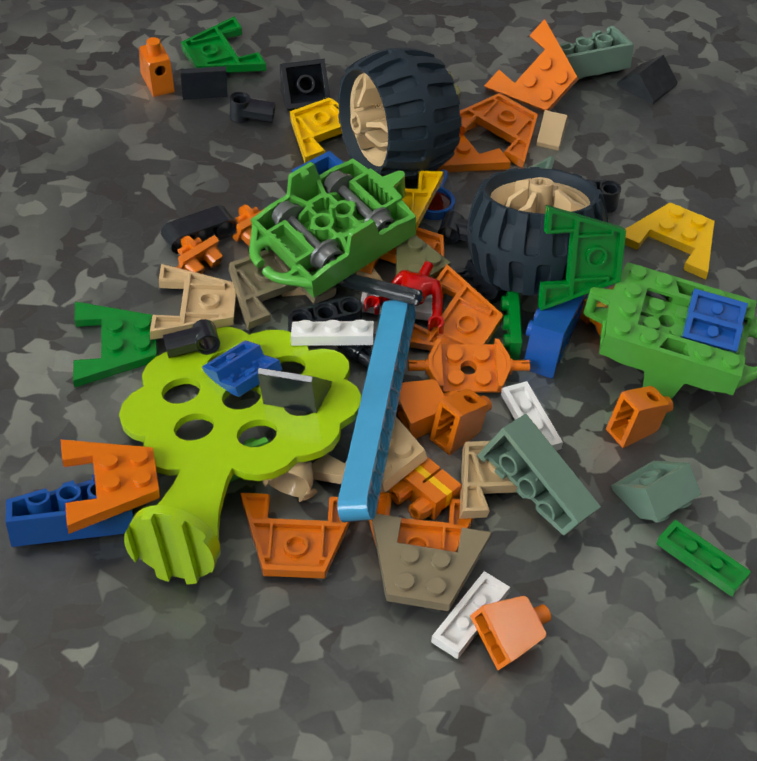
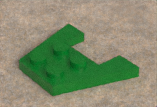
M235 16L181 42L182 51L193 68L226 66V73L266 71V62L259 52L238 57L227 41V38L242 35V27Z
M546 205L544 232L546 234L570 233L566 280L540 282L538 301L540 310L542 311L588 294L593 287L604 288L620 282L626 230L618 225Z
M75 301L74 321L76 327L101 325V358L73 360L74 388L150 363L157 356V339L150 340L153 315Z

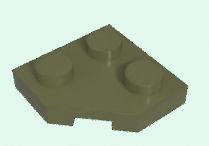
M414 235L396 248L395 276L402 270L419 273L424 262L429 261L434 266L429 277L436 279L446 264L450 266L451 262Z

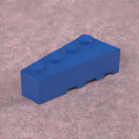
M588 294L542 311L539 307L537 308L534 319L530 320L526 330V336H529L524 360H530V372L553 379L557 363H560L563 357V351L566 344L568 345L573 330L580 319L583 302L587 299Z
M93 474L91 480L75 484L73 480L62 483V486L57 490L49 492L45 488L7 499L5 522L11 547L125 534L134 517V509L68 534L65 503L97 498L95 475Z

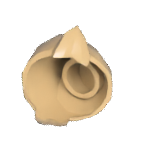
M311 461L297 463L287 473L274 479L263 480L265 487L269 484L279 492L299 497V502L308 500L318 493L315 488H312L314 474Z

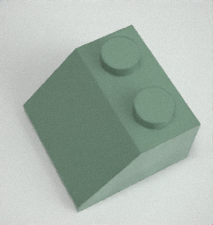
M652 461L611 485L613 492L640 519L653 520L656 523L667 520L670 517V513L675 510L690 506L692 504L691 501L701 495L690 463Z

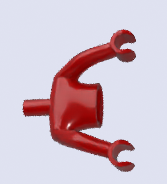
M425 261L419 273L408 270L400 271L391 283L421 290L424 300L419 305L424 303L427 296L432 295V316L428 320V331H431L433 327H439V334H443L442 286L439 280L429 277L434 267L433 264ZM373 295L368 296L364 300V310L367 311L370 307H375L374 314L378 315L384 301H389L390 299Z

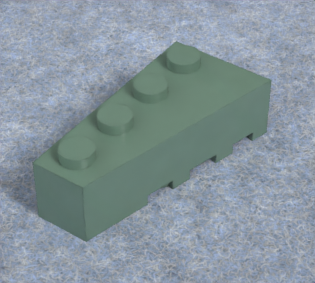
M614 25L607 27L606 32L602 33L600 30L593 32L592 37L585 38L581 36L576 38V42L573 44L570 42L559 44L578 79L631 68L634 44Z
M527 414L522 415L503 427L477 455L483 462L488 460L496 467L494 472L501 479L507 477L518 487L516 492L523 499H531L536 504V511L563 535H566L584 522L601 507Z

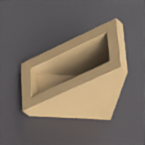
M545 110L536 146L559 151L568 125V116Z

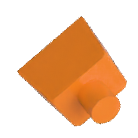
M151 37L147 39V45L139 47L140 73L152 96L156 97L173 93L175 90L170 58L160 43V39Z
M434 379L403 382L396 415L406 429L417 439L431 433L439 400L457 393V390L443 393L438 382Z
M653 386L623 391L620 394L606 430L622 448L627 447L655 433L660 428L666 413L673 410V402L670 397H663Z
M464 389L439 400L429 439L448 455L453 454L465 442L470 441L479 434L486 413L492 409L490 399L484 395L480 397L471 389Z
M526 596L485 604L470 615L497 670L504 668L544 639L546 631L543 624L551 621V613L547 606L541 604L533 608Z

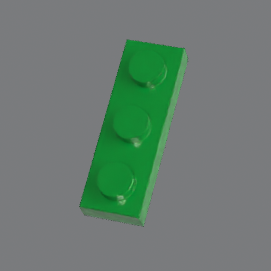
M507 291L506 296L501 297V312L506 314L503 315L502 330L507 331V334L503 336V346L508 350L510 359L519 360L522 347L519 292Z
M674 520L658 537L656 543L658 546L731 597L747 581L752 572L677 520Z

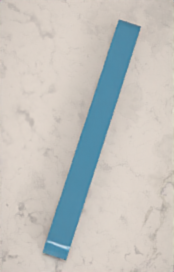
M396 300L384 301L338 497V515L342 522L373 520L375 518L415 322V305Z

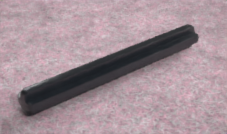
M352 274L336 284V286L418 306L424 300L422 291L419 289L357 274Z

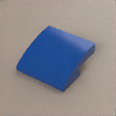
M694 288L684 323L682 338L736 353L744 327L742 324L748 303Z
M246 340L202 366L203 371L215 383L237 397L260 384L258 368L282 370L278 359L264 355L260 345Z

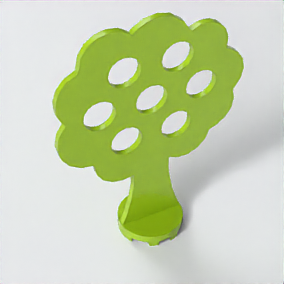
M220 327L216 328L220 347L215 353L204 355L197 351L169 358L167 352L156 356L146 365L142 374L143 387L131 393L122 403L119 418L123 431L134 440L144 442L143 447H153L156 472L167 476H177V478L157 505L145 507L134 515L125 532L124 544L128 554L135 563L140 558L147 565L154 568L157 578L167 582L173 576L185 578L186 584H196L200 577L213 572L221 550L219 543L220 515L227 487L233 474L245 480L263 481L279 477L287 473L297 463L321 458L332 451L340 440L341 429L356 420L362 396L357 386L348 381L350 376L349 361L342 353L330 349L309 351L308 346H291V332L285 330H265L248 335L241 329ZM246 340L260 345L264 355L278 359L280 363L297 362L305 366V370L301 375L332 381V384L318 412L305 416L291 415L285 411L284 407L263 404L260 384L251 389L261 395L256 404L245 409H231L224 405L225 399L231 393L215 383L203 371L202 366ZM181 384L195 385L200 389L198 395L188 402L170 403L163 399L168 390ZM192 420H206L214 425L212 431L201 439L187 441L176 436L177 430L183 424ZM255 426L271 427L277 432L273 441L260 447H248L239 442L241 434Z

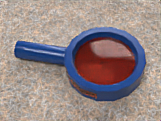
M444 169L440 170L444 172V179L424 215V218L429 220H442L445 213L454 211L455 208L454 195L444 188L448 172Z

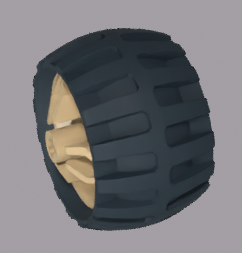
M414 48L383 49L357 60L345 70L346 73L340 80V90L338 93V119L343 134L342 138L351 159H355L367 169L371 168L382 177L397 171H403L406 181L419 178L420 171H435L454 156V150L459 145V133L462 125L459 109L460 101L459 96L456 94L451 74L446 70L445 64L440 59L435 58L434 54Z
M540 167L512 168L507 171L496 172L490 178L484 179L474 197L467 225L470 255L478 275H482L487 283L499 286L502 290L532 296L534 294L539 295L540 282L566 280L570 233L546 234L544 232L546 205L608 222L605 201L601 190L597 189L596 184L575 173L571 174L559 169Z

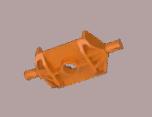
M437 339L428 359L408 360V371H425V375H428L430 380L434 379L438 382L443 393L454 390L459 392L464 389H471L475 393H501L509 375H512L513 371H530V360L510 359V355L500 339H495L494 344H441V339ZM470 366L475 370V373L471 375L465 374L461 371V368Z

